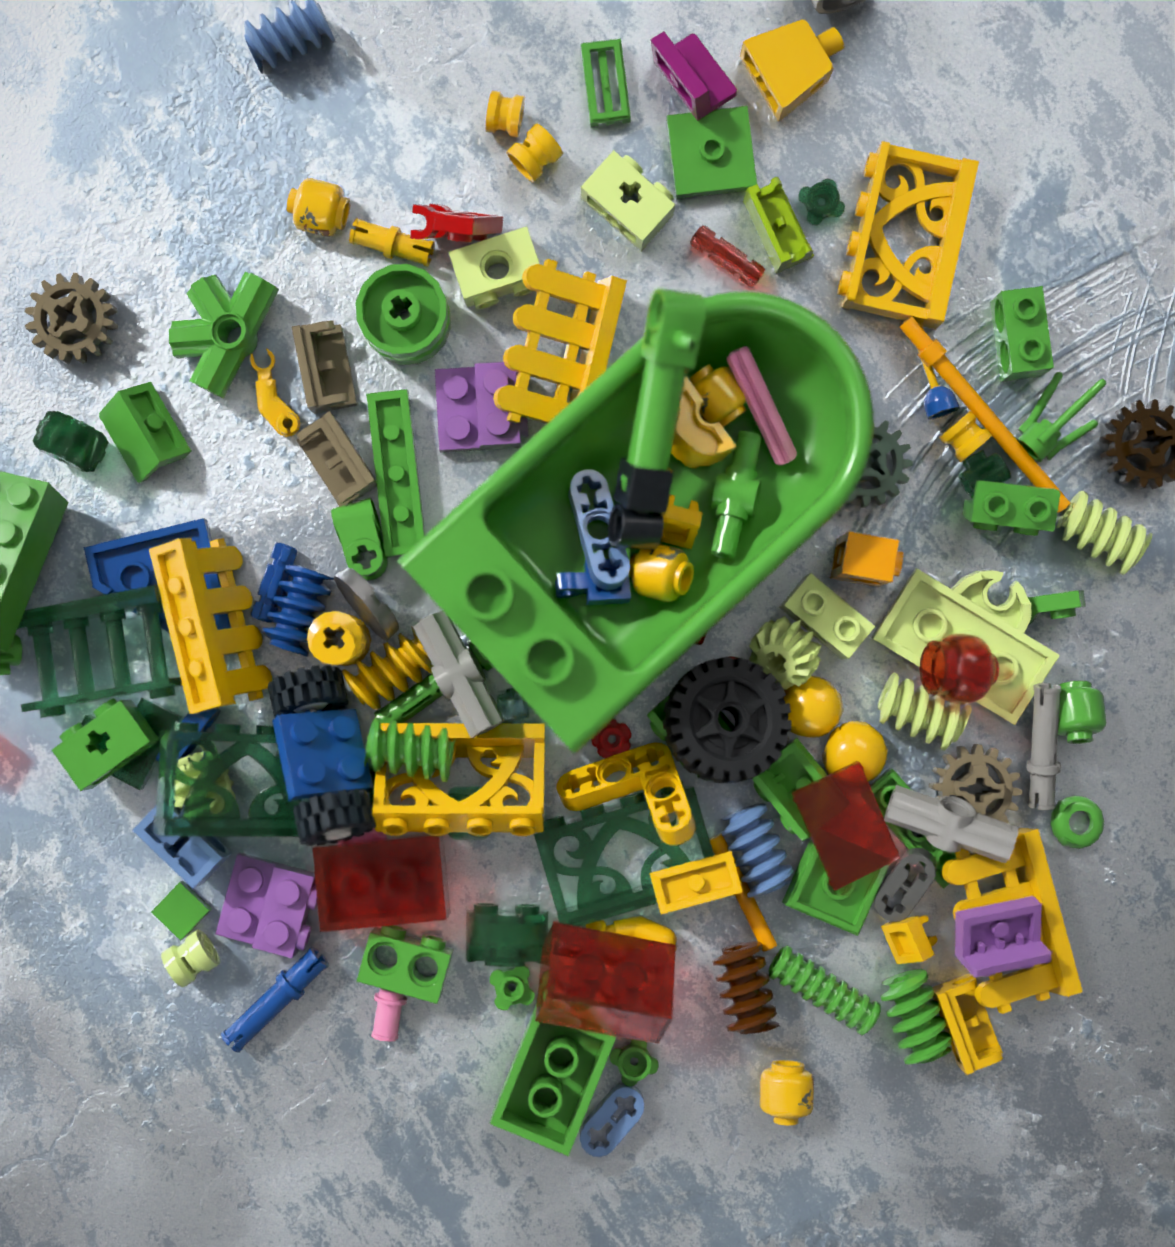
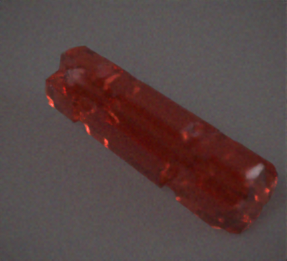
M702 225L691 238V246L701 253L706 251L709 253L707 256L709 259L733 276L735 273L739 274V280L749 287H754L763 276L765 268L755 260L748 261L746 259L748 255L724 238L717 239L715 237L716 233L707 226Z

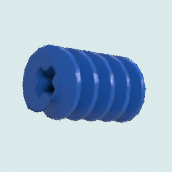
M285 565L284 570L293 577V580L279 581L278 585L288 594L287 596L273 597V602L282 610L281 612H268L267 617L276 626L262 628L261 632L270 639L269 644L308 657L309 652L300 643L308 642L306 627H310L316 619L311 614L312 611H325L326 606L317 597L330 596L332 593L323 584V580H334V578L299 565Z

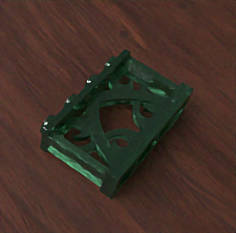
M173 722L172 730H160L156 816H154L153 833L162 836L299 837L293 810L302 800L289 801L279 751L277 750L274 756L259 744L277 743L274 726L256 725V733H241V725L215 724V732L199 731V723ZM212 741L236 743L218 755L217 748ZM190 744L200 746L204 752L203 757L199 761H194L188 757L191 767L202 771L196 779L185 775L177 763L179 752ZM248 755L269 773L276 785L267 787L258 793L249 807L248 816L240 817L239 806L234 796L224 787L214 783L231 765ZM176 780L191 786L183 803L180 816H174ZM209 791L219 795L224 800V808L221 812L214 814L210 811V804L216 799L206 797ZM281 793L283 799L273 800L278 804V810L274 814H268L264 808L265 801L269 797Z
M681 780L695 821V833L703 858L714 856L694 786L684 787L683 780ZM664 787L660 789L661 794L654 797L660 799L667 798L672 795L675 789L673 787ZM643 792L620 798L621 806L605 810L604 805L599 804L581 810V818L565 822L564 815L544 820V831L534 832L562 931L657 904L650 873H652L651 867L654 862L664 854H667L671 859H666L660 864H664L668 868L691 862L679 847L682 844L669 845L660 839L650 811L648 823L627 816L649 809ZM676 817L670 822L671 827L676 825ZM604 823L593 840L583 830L584 828ZM619 829L637 834L659 847L649 854L642 865L640 874L641 886L631 888L626 877L619 871L607 866H596L605 846ZM567 836H573L578 839V849L575 851L566 850V852L574 859H583L581 867H567L556 859L554 847L559 839ZM557 873L566 876H579L577 905L567 907ZM605 875L613 878L616 883L614 890L610 893H603L600 890V884L604 880L593 881V876Z

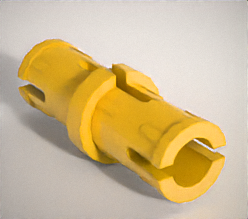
M355 218L352 225L356 229H351L349 243L381 251L386 258L393 259L394 256L423 264L426 267L429 266L431 262L429 255L434 253V241L411 239L410 235L402 233L399 227L392 225L389 229L363 221L360 218Z

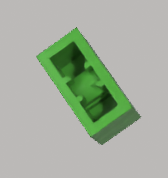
M113 698L99 706L93 712L96 718L84 727L81 723L75 724L59 736L62 742L54 747L52 752L80 791L93 789L160 741L132 700H120L117 702ZM103 734L110 736V739L105 743L106 749L98 747V744L102 741L101 735Z

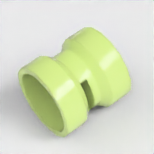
M198 929L188 935L185 943L182 945H172L161 953V958L168 974L180 987H185L195 981L196 974L201 971L209 972L220 964V958L214 945L206 934Z

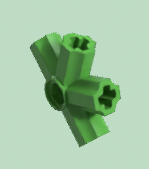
M244 272L232 297L216 274L202 277L191 284V288L186 294L202 319L172 321L171 327L168 329L169 344L175 358L201 357L189 380L191 383L224 399L244 358L252 354L257 347V332L279 291L276 286L248 272ZM241 327V334L238 340L228 343V335L231 330Z

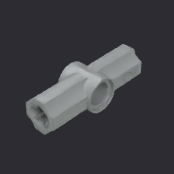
M444 611L431 614L413 626L417 637L424 647L423 649L433 664L431 671L443 695L452 701L470 737L475 738L503 723L502 714L499 712L494 698L484 683L486 677L477 658L469 647H465L452 620Z
M898 785L895 786L884 817L885 822L925 835L930 844L943 851L958 852L961 849H965L1005 864L1011 857L1018 836L1017 826L976 813L975 808L965 800L953 796H944L939 800Z

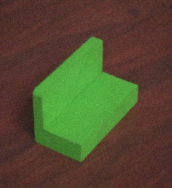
M152 382L118 391L99 412V418L138 483L146 481L159 467L185 459L192 452Z

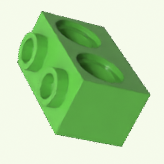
M1043 286L1001 291L990 302L1000 381L1041 377L1054 368Z
M383 923L382 928L374 927L369 934L356 982L437 1004L442 994L454 949L446 947L447 941L436 936L424 934L422 939L407 936V930L397 925ZM382 945L392 947L397 953V962L393 965L381 963L377 958V948ZM424 956L432 958L437 963L438 972L432 976L422 975L416 967L417 959Z

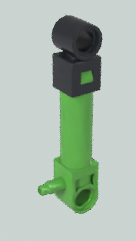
M657 288L651 296L640 356L646 358L629 453L628 458H621L614 499L620 504H616L612 508L608 522V538L612 546L656 550L661 543L664 528L662 513L667 511L674 471L668 468L683 388L687 368H695L701 332L705 321L706 305L701 294Z

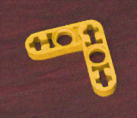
M649 743L573 769L563 774L556 784V790L562 804L570 811L585 810L644 790L656 830L663 842L669 845L683 844L695 833V821L670 749L663 743ZM659 761V764L651 765L652 762ZM637 767L639 772L634 773L633 768ZM623 771L626 773L617 782L606 781L607 777L614 772ZM598 781L599 786L595 787L593 782ZM664 787H673L675 789L672 795L667 798L660 799L654 797L656 792ZM580 788V791L574 793V789ZM675 811L679 824L671 827L668 813Z

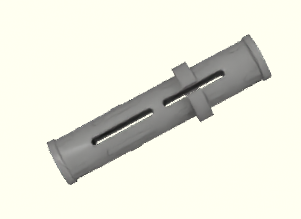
M1051 683L1033 685L1031 759L1027 761L1026 770L1030 772L1028 807L1032 809L1036 808V804H1039L1038 810H1052L1056 805V774L1061 771V763L1057 761L1060 692L1062 689L1057 684H1054L1053 688H1051Z

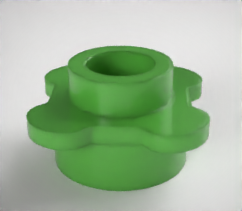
M518 964L515 968L505 971L496 969L491 973L489 980L495 986L497 997L494 1003L498 1009L508 1010L514 1004L522 1003L523 1005H529L533 1002L535 993L529 987L528 977L530 970L527 966ZM509 984H515L516 990L510 991L508 989Z
M635 1036L631 1039L630 1044L622 1049L614 1048L610 1053L611 1063L618 1066L622 1075L621 1080L627 1086H634L648 1074H655L659 1067L658 1060L649 1054L646 1048L647 1041L643 1037ZM632 1058L638 1059V1063L636 1065H632L630 1063V1060Z

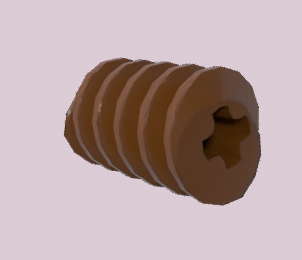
M753 941L730 945L722 949L723 955L712 961L714 966L726 967V971L718 975L716 980L717 982L729 983L730 988L719 993L720 998L733 1000L732 1005L723 1009L724 1015L736 1016L737 1018L735 1022L726 1026L729 1032L754 1034L766 1032L780 1026L778 1022L770 1020L777 1014L776 1007L766 1004L773 998L772 990L762 988L770 981L768 973L758 971L766 965L765 957L754 955L763 948L762 942Z

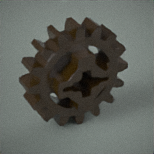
M1156 399L1148 402L1146 407H1144L1141 400L1130 404V410L1124 406L1116 411V416L1119 420L1110 419L1105 423L1106 428L1111 431V434L1100 437L1099 441L1109 445V450L1103 452L1100 456L1101 459L1111 458L1113 464L1107 469L1109 474L1118 470L1122 473L1119 480L1120 484H1126L1134 479L1135 489L1140 490L1145 488L1148 482L1152 489L1163 486V480L1167 483L1175 481V419L1171 416L1174 406L1169 405L1159 410V402ZM1156 422L1163 426L1164 429L1156 425ZM1127 427L1129 435L1125 442L1122 443V436ZM1141 441H1143V442H1149V441H1150L1151 443H1153V442H1159V443H1160V444H1157V445L1153 446L1152 449H1150V448H1142V447H1139V448H1134V447H1133V446H1135V445L1141 443ZM1169 447H1171L1170 456L1166 462L1164 456ZM1128 460H1130V461H1132L1133 463L1137 464V467H1138V468H1136V467H1134L1133 465H1131V464L1128 462Z

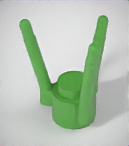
M1061 372L1055 373L1028 419L1018 428L1022 435L1017 440L1035 461L1042 462L1045 458L1051 460L1060 450L1097 427V420H1091L1057 441L1061 437L1059 430L1106 385L1104 379H1100L1088 389L1053 424L1046 419L1038 423V418L1063 377Z

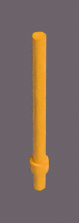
M912 316L907 319L899 328L920 351L917 355L927 367L933 366L1035 487L1059 490L945 356L947 350L937 338L932 340ZM1061 491L1057 513H1060L1070 505V501Z

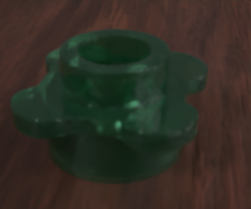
M824 179L822 182L814 184L811 188L805 186L798 194L799 201L804 203L808 212L806 220L811 225H819L823 219L831 216L838 218L845 210V204L840 201L837 184L832 179ZM824 199L825 204L819 205L818 200Z

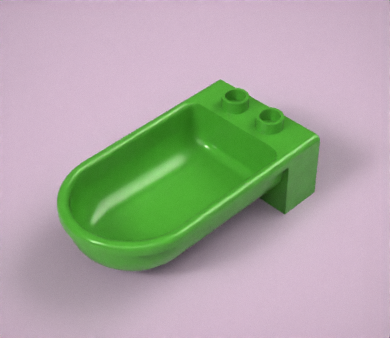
M729 292L704 298L706 314L695 368H687L686 377L689 379L709 364L713 370L723 366L730 368L727 356L738 348L748 347L794 444L797 456L787 464L776 465L762 437L755 469L758 473L757 480H761V492L757 511L754 517L748 518L747 524L742 525L735 559H724L711 554L718 518L715 517L716 510L712 509V497L717 476L719 473H725L726 466L731 465L734 449L722 461L698 468H689L672 454L670 455L668 468L674 471L670 495L675 496L674 505L688 509L691 500H694L699 505V512L703 513L692 549L665 542L660 543L661 545L683 550L688 556L689 562L693 565L694 576L692 584L685 595H680L673 602H664L641 596L634 590L632 578L629 577L631 594L629 603L587 605L586 593L569 598H556L555 580H557V573L584 572L586 560L568 496L572 478L582 470H595L599 472L607 481L613 505L620 504L614 499L621 458H628L646 358L640 356L643 337L398 560L401 566L574 754L829 521L849 499L863 475L869 459L874 429L873 405L866 376L858 359L842 336L824 319L798 303L782 297L756 292ZM747 402L743 405L747 411L723 427L734 444H736L739 431H750L762 436ZM588 483L582 484L581 491L578 493H586L590 504L588 511L595 509L593 498L595 491L598 489H590ZM594 520L587 525V531L595 539H605L608 537V524L601 520ZM610 548L603 550L605 559H609L608 553ZM626 548L629 561L641 549Z

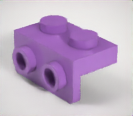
M1034 896L956 911L955 956L973 977H989L999 972L1018 968L1026 969L1037 964L1050 962L1051 951L1041 942L1042 904Z

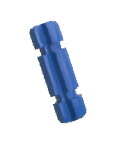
M283 543L274 544L270 558H273L272 565L267 564L257 592L260 595L259 601H254L250 612L253 618L267 623L273 622L267 617L268 612H277L278 610L277 607H274L273 597L283 596L284 590L278 584L279 581H288L290 575L284 568L285 565H293L295 562L297 549Z

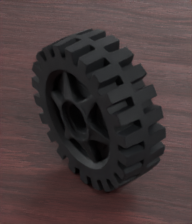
M732 657L712 659L689 670L672 688L663 711L665 712L663 729H666L667 736L665 739L667 745L671 746L674 751L672 755L677 761H681L684 764L683 768L689 773H695L698 775V778L705 781L710 780L714 783L742 782L765 772L782 755L781 751L787 746L789 740L787 732L791 730L792 720H788V714L791 712L790 704H785L783 697L786 696V693L782 687L778 688L775 684L777 679L771 673H764V668L757 663L752 665L748 663L749 660L742 658L732 659ZM721 710H727L734 716L735 727L733 731H726L720 726L718 716Z

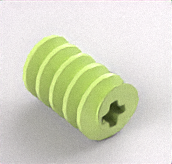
M1079 491L1058 520L1056 527L1062 526L1065 528L1062 540L1067 542L1075 534L1078 535L1079 539L1076 546L1078 550L1092 543V558L1095 559L1103 551H1106L1108 554L1105 565L1109 567L1120 559L1122 563L1119 573L1122 575L1126 574L1140 561L1152 540L1153 534L1149 533L1146 535V528L1142 524H1136L1131 528L1132 520L1130 517L1122 516L1117 519L1116 509L1110 507L1102 511L1103 503L1100 500L1094 499L1088 503V494L1085 491Z
M892 673L885 683L878 701V710H881L879 723L885 724L891 716L896 717L895 730L900 731L907 722L911 723V737L914 738L924 729L926 730L925 743L930 744L938 735L941 737L940 749L945 751L963 733L971 714V705H966L960 710L959 700L951 698L945 703L944 694L941 692H935L929 698V688L927 686L921 685L914 691L913 680L906 678L898 685V674Z

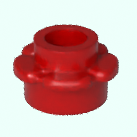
M612 719L591 741L592 745L598 749L597 753L603 758H608L628 751L631 747L629 739H631L632 734L630 728L625 723H618L617 720ZM610 735H614L616 737V741L614 743H610L608 741V737Z

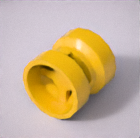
M536 123L527 131V138L524 142L514 143L506 151V154L512 164L530 182H535L543 174V166L548 163H555L563 155V151L553 136Z

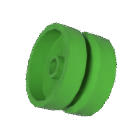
M410 264L388 265L375 271L361 286L356 300V320L371 348L383 359L399 365L419 364L434 357L446 344L451 330L450 308L438 281L426 270ZM409 312L410 316L402 320L400 314Z

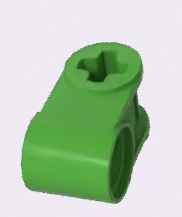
M372 498L331 509L334 527L341 542L348 567L354 569L368 581L382 577L388 567V558L385 557L381 525ZM366 551L376 556V558L370 561L371 567L368 569L361 563H358L364 559L363 553Z

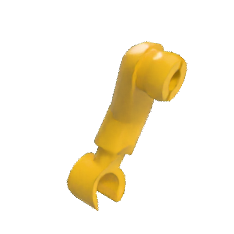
M266 348L267 354L271 359V363L267 368H259L255 364L253 354H251V366L258 376V381L255 382L259 412L278 434L285 437L293 436L299 430L301 423L298 415L277 395L276 380L272 379L271 372L275 366L273 353Z
M643 916L615 920L611 925H606L604 920L600 918H593L586 924L585 946L588 948L598 947L607 940L616 938L617 941L636 939L653 947L656 955L660 958L672 957L677 949V937L673 930Z

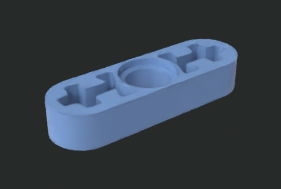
M582 470L572 478L568 492L578 534L593 583L604 590H615L626 581L630 570L629 558L625 547L610 548L612 545L608 537L599 540L589 535L587 525L594 520H601L608 524L614 505L604 476L595 470ZM588 483L590 489H598L595 491L593 498L595 509L588 511L590 504L586 493H578L581 491L582 484ZM610 548L608 553L610 564L620 567L617 569L615 577H610L607 571L600 572L605 559L603 550Z

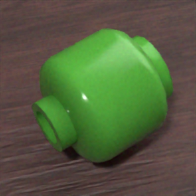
M1070 681L1059 684L1062 689L1060 692L1058 735L1067 737V743L1070 744L1092 742L1093 734L1103 731L1106 726L1103 693L1093 688L1092 683L1088 681Z

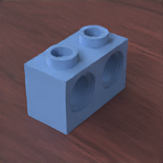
M174 797L162 799L132 831L194 889L204 884L233 853L202 823L196 825L191 819L185 820L181 809L174 807Z

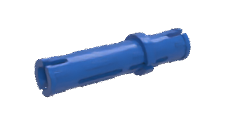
M310 947L307 950L308 952L288 971L282 970L276 976L277 982L227 1030L225 1029L221 1033L224 1042L230 1045L234 1041L235 1044L231 1049L238 1053L241 1052L243 1047L293 999L298 1001L305 993L304 988L324 969L330 966L323 954L318 958L316 955L319 951L314 947Z

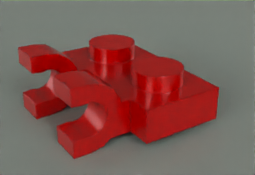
M413 204L412 213L423 215L426 218L427 225L424 230H411V239L447 237L448 240L472 242V240H486L488 234L502 233L503 216L455 211L442 204H429V206Z

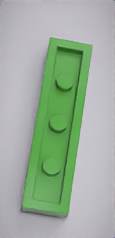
M407 389L366 394L386 558L403 556L425 536L410 398Z

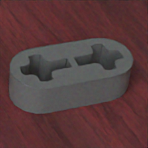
M923 848L907 850L881 884L875 898V908L883 919L891 922L904 920L910 915L933 883L937 871V862L928 850ZM919 861L923 862L926 875L919 872L912 882L909 881L907 877L911 866L908 862L916 865ZM899 888L905 890L901 900L903 906L896 904L893 908L887 905V896L893 897Z

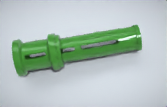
M468 640L466 648L469 647L482 670L489 671L492 669L493 666L489 660ZM430 674L422 682L416 683L408 691L375 711L374 714L375 717L380 718V723H390L392 720H396L397 723H404L443 696V693L437 685L433 674Z

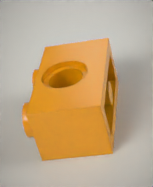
M848 531L836 540L830 579L874 587L891 583L893 576L898 577L900 575L903 565L904 553L898 551L899 540Z

